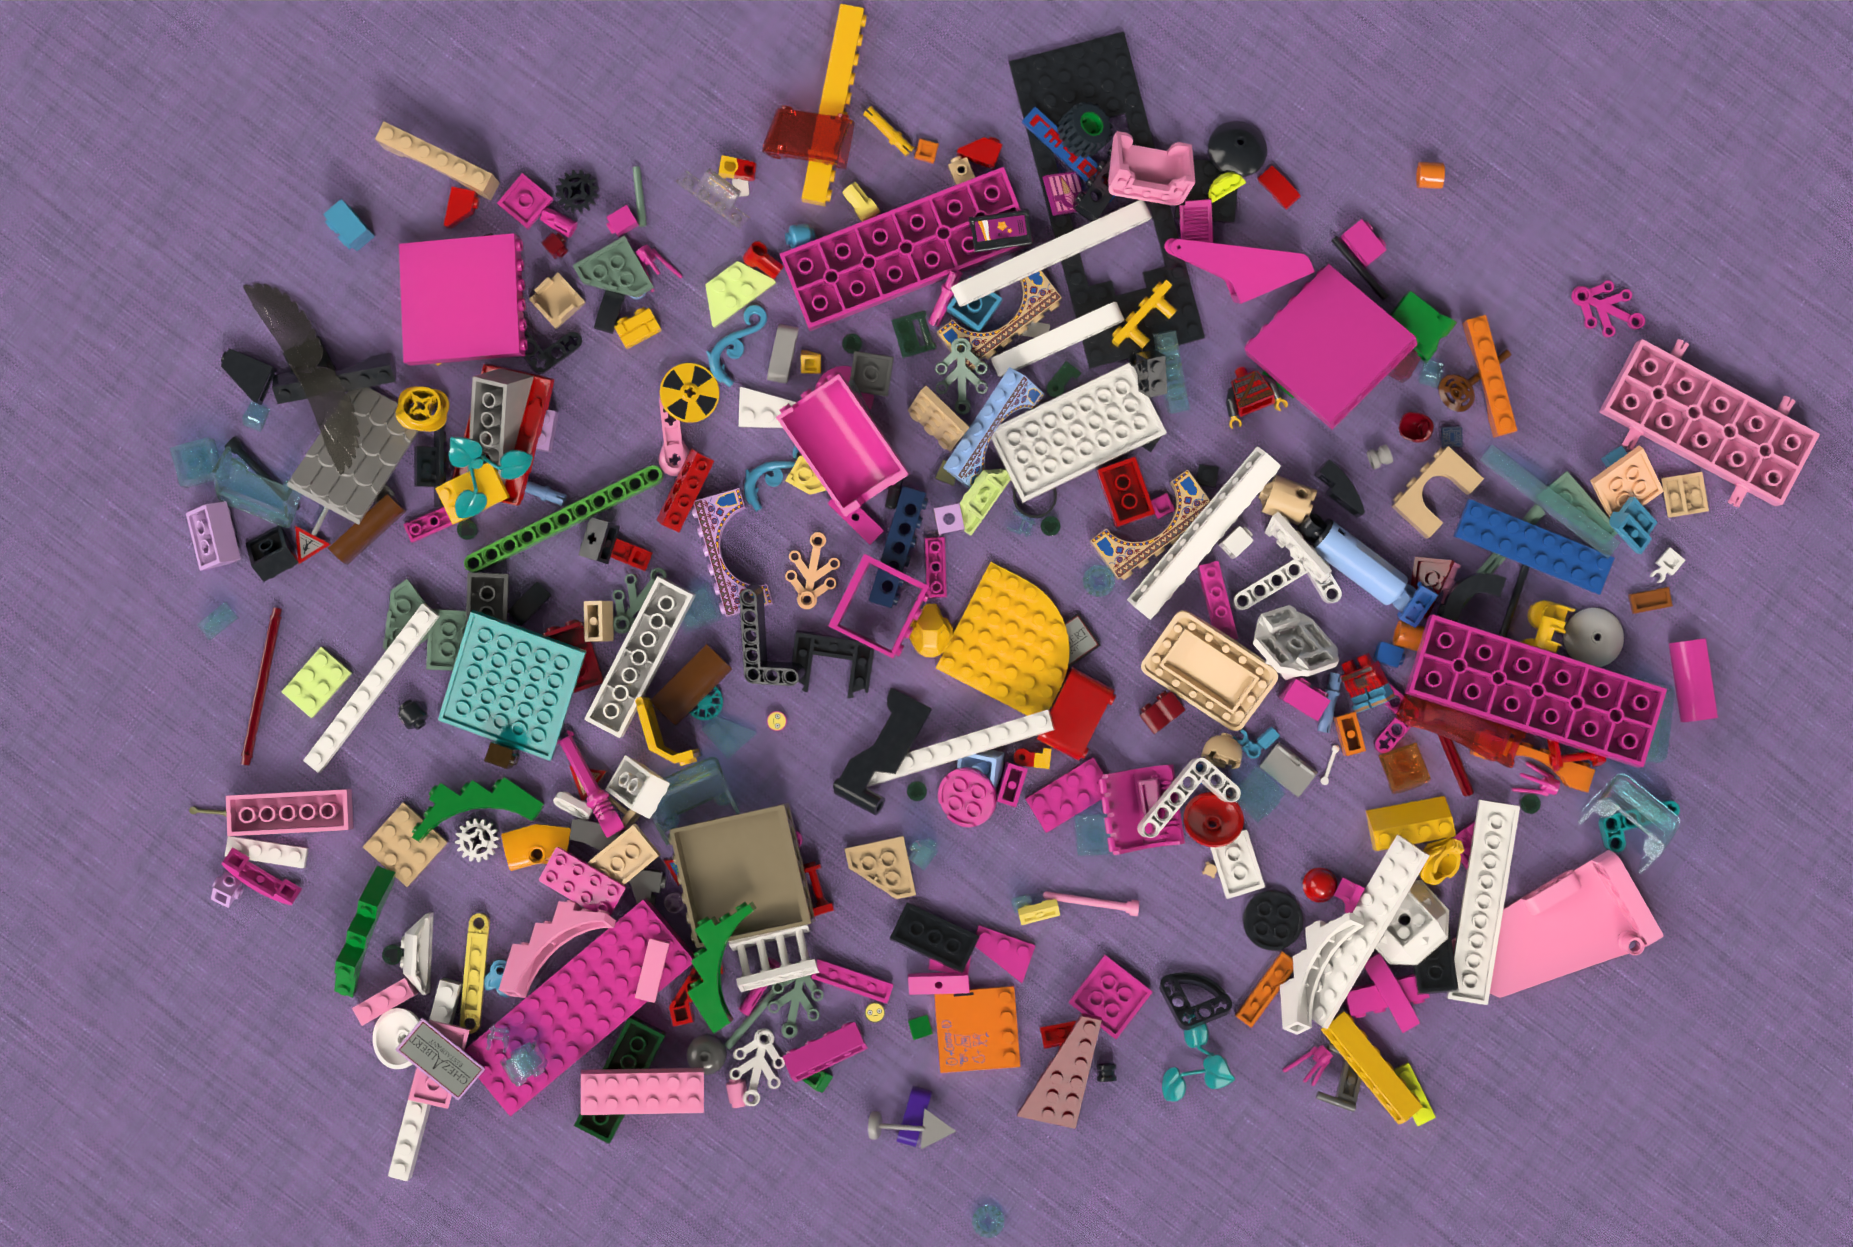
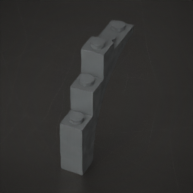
M574 818L572 819L570 840L586 843L602 851L623 834L625 830H621L607 838L598 821ZM644 868L629 880L637 904L646 898L655 906L656 895H653V892L660 893L662 888L666 887L667 876H664V871Z

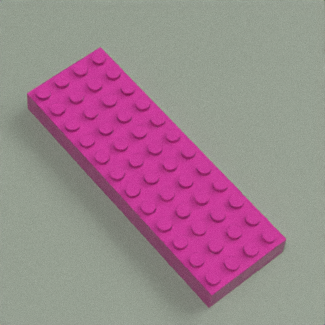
M1001 167L780 253V257L808 329L812 331L946 279L950 269H955L954 272H956V269L964 272L1031 245L981 252L974 251L972 231L968 222L969 217L1021 211L1004 167Z
M1430 615L1426 622L1405 694L1639 768L1644 767L1667 689L1436 615Z
M646 898L615 923L614 928L606 930L464 1050L485 1068L478 1077L479 1080L510 1117L648 1002L637 999L635 996L650 938L670 943L658 993L692 965L691 960L695 958L694 953L655 906Z

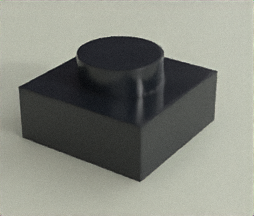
M1199 464L1196 477L1198 485L1216 487L1219 467Z

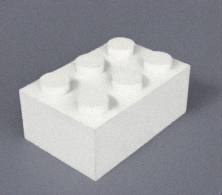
M625 755L605 790L631 810L650 819L657 810L660 800L666 794L670 783L644 764Z

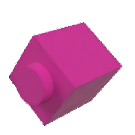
M627 205L606 217L609 221L606 224L612 234L616 233L618 237L639 226Z

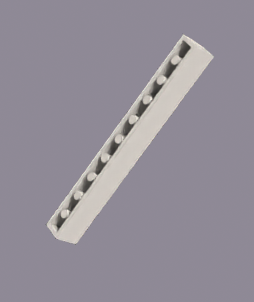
M1257 446L1127 600L1151 620L1160 611L1165 602L1172 597L1176 589L1185 582L1187 576L1197 568L1199 562L1211 551L1216 542L1224 536L1227 529L1237 521L1238 516L1251 504L1255 496L1264 489L1267 482L1276 475L1281 465Z
M443 978L439 981L429 1020L453 1024L463 982ZM408 1100L388 1174L389 1177L404 1181L412 1178L431 1105Z

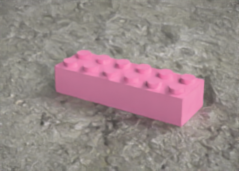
M352 789L226 796L227 836L353 829Z
M704 1068L581 1070V1115L704 1113Z

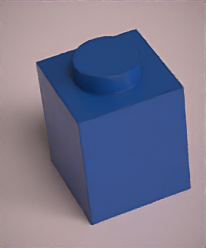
M1380 641L1377 644L1373 661L1379 660L1381 664L1398 668L1399 665L1402 666L1405 660L1404 649Z

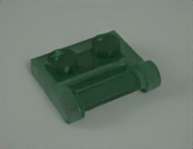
M925 310L891 320L903 359L937 349L929 331ZM914 320H918L925 345L921 347L912 322Z

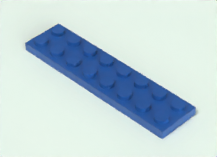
M1471 499L1467 500L1453 536L1597 595L1601 594L1615 559L1612 556Z

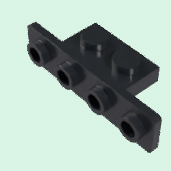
M444 427L434 431V447H414V487H434V507L443 506L435 488L446 482V472L444 471V463L446 462V452L444 451L446 432Z

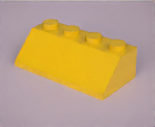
M1445 796L1365 810L1372 847L1375 851L1389 849L1397 835L1402 836L1412 844L1456 836L1452 814Z

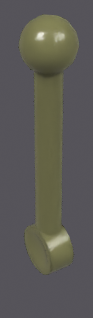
M195 806L189 809L190 814L206 813L227 817L226 810L198 809Z

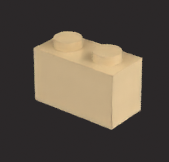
M584 601L585 642L614 641L613 601Z

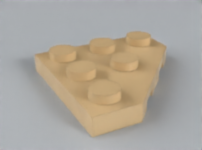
M904 836L845 848L850 870L859 874L895 899L916 895Z

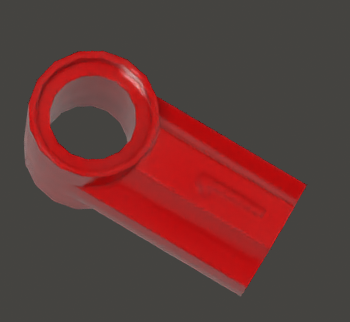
M759 241L753 242L743 255L744 262L750 267L757 266L772 279H775L784 266L767 253V247Z

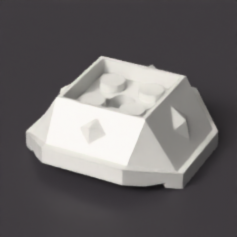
M1291 605L1260 615L1253 645L1266 658V664L1272 665L1285 680L1298 676H1311L1337 666L1339 657L1336 645L1313 619L1297 612Z
M1415 880L1375 950L1390 965H1418L1448 939L1449 909L1422 880ZM1402 916H1408L1411 919L1407 925L1400 924L1399 920Z

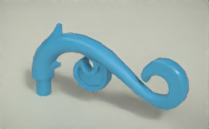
M751 305L744 311V321L747 325L751 324V315H759L760 322L756 326L730 333L715 345L712 352L706 351L713 376L720 383L723 382L728 387L733 385L734 380L727 376L728 373L724 370L725 365L722 364L721 366L720 364L721 353L726 346L732 344L734 346L733 350L726 349L728 357L738 359L743 355L744 345L738 339L760 330L767 322V313L759 305Z
M794 446L792 453L795 459L798 458L799 452L796 446ZM766 462L753 469L751 473L746 469L744 494L748 504H751L756 512L763 508L758 501L757 492L759 488H755L758 478L767 471H773L774 476L772 477L766 474L765 482L768 486L777 487L783 481L781 469L793 468L795 462Z

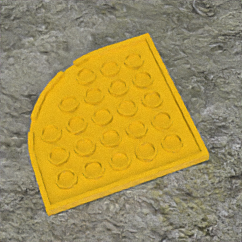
M990 562L936 669L1027 716L1049 710L1063 684L1069 663V639L1063 618L1051 599L1037 586Z

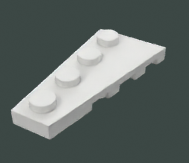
M740 387L739 427L783 428L776 419L781 414L779 410L788 403L792 406L796 402Z
M1279 512L1274 514L1265 534L1269 537L1273 535L1278 539L1276 543L1281 548L1286 546L1290 550V556L1295 560L1303 561V567L1321 583L1327 580L1332 572L1329 564L1317 555L1315 548L1307 544L1302 534L1290 525L1289 520L1285 516H1282Z

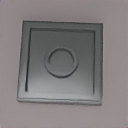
M854 351L849 386L854 392L888 397L894 357Z

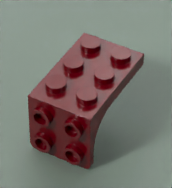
M574 619L565 622L566 626L560 628V626L556 625L546 629V633L542 634L544 637H550L586 650L573 693L603 684L604 678L592 642H585L584 622Z

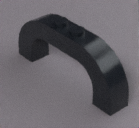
M1482 572L1460 579L1449 590L1444 604L1440 603L1437 615L1458 622L1462 607L1470 596L1476 593H1488L1500 597L1507 578L1493 573Z

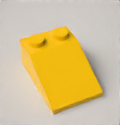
M486 463L479 469H474L478 492L484 493L487 498L484 510L510 497L495 467ZM470 471L435 488L452 524L468 519L458 518L455 512V503L457 497L464 490H474Z

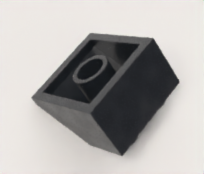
M281 524L245 543L251 567L263 582L274 578L276 575L291 569L299 563L296 551Z

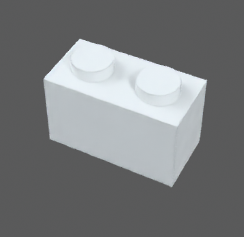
M1239 526L1219 546L1231 559H1234L1254 541L1251 538L1253 534L1246 527L1241 528Z

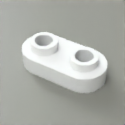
M566 791L558 792L553 800L556 806L583 820H588L593 812L591 808L587 807L586 801H580Z

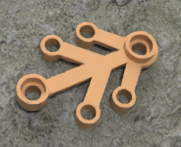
M816 532L810 537L813 549L809 569L802 561L801 554L798 551L794 550L789 554L790 561L796 564L806 579L804 589L798 581L795 571L789 570L785 574L786 580L791 582L798 592L797 602L803 609L813 608L817 603L818 596L827 590L834 589L837 585L836 580L829 577L823 585L813 590L815 581L831 570H837L840 567V561L837 558H831L826 565L817 570L820 550L826 544V537L820 532ZM816 537L822 538L821 544H815L814 540ZM793 553L799 555L797 560H792L791 555ZM833 560L838 562V566L835 568L830 565ZM791 572L795 574L793 580H789L787 577ZM828 580L834 581L833 587L827 586ZM805 596L811 597V601L809 603L804 602L803 599Z

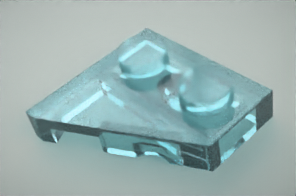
M719 716L713 718L702 728V731L727 759L757 734L753 730Z

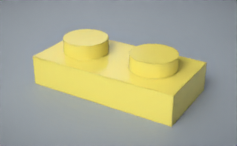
M1056 899L1044 900L1041 903L1025 905L1017 909L1021 925L1060 916Z

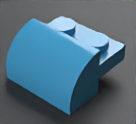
M1629 497L1619 512L1613 511L1609 520L1610 526L1637 554H1642L1652 538L1649 534L1658 523L1635 497Z

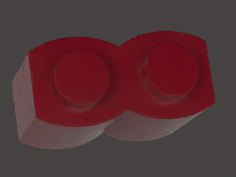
M1162 691L1156 696V702L1152 705L1148 702L1140 709L1141 713L1139 716L1153 734H1156L1186 710L1172 691Z

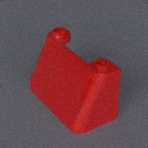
M1072 667L1067 676V681L1064 682L1050 711L1055 730L1039 734L1036 739L1079 761L1080 758L1084 759L1089 751L1087 745L1107 705L1113 704L1116 694H1114L1115 689Z

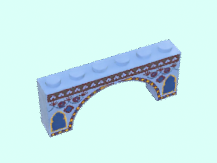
M1009 367L943 468L970 489L976 477L985 470L986 450L998 426L1016 410L1022 408L1032 410L1036 408L1044 393L1025 375Z

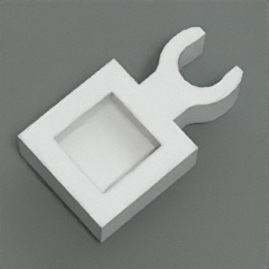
M1671 547L1667 548L1656 561V564L1660 567L1654 570L1650 577H1654L1658 573L1660 574V579L1657 583L1663 582L1666 573L1672 576L1685 562V559Z

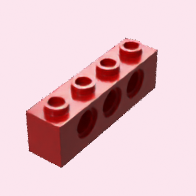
M691 448L656 519L661 525L678 533L680 532L714 463L713 459Z

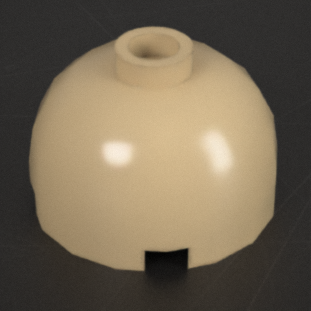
M1221 733V735L1209 738L1204 745L1201 758L1205 757L1214 766L1220 768L1232 765L1231 769H1236L1241 765L1243 752L1240 744L1233 739L1232 735Z

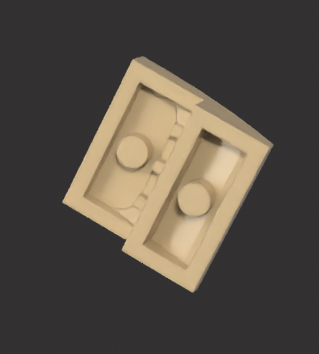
M1702 472L1661 478L1668 518L1709 511Z

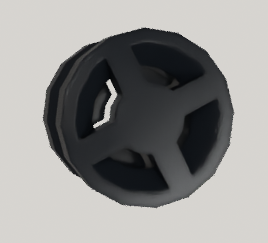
M1115 1063L1096 1064L1099 1071L1097 1081H1117Z

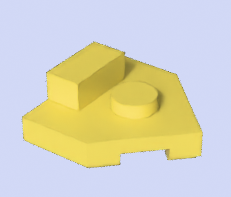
M802 455L799 456L785 481L809 495L827 491Z

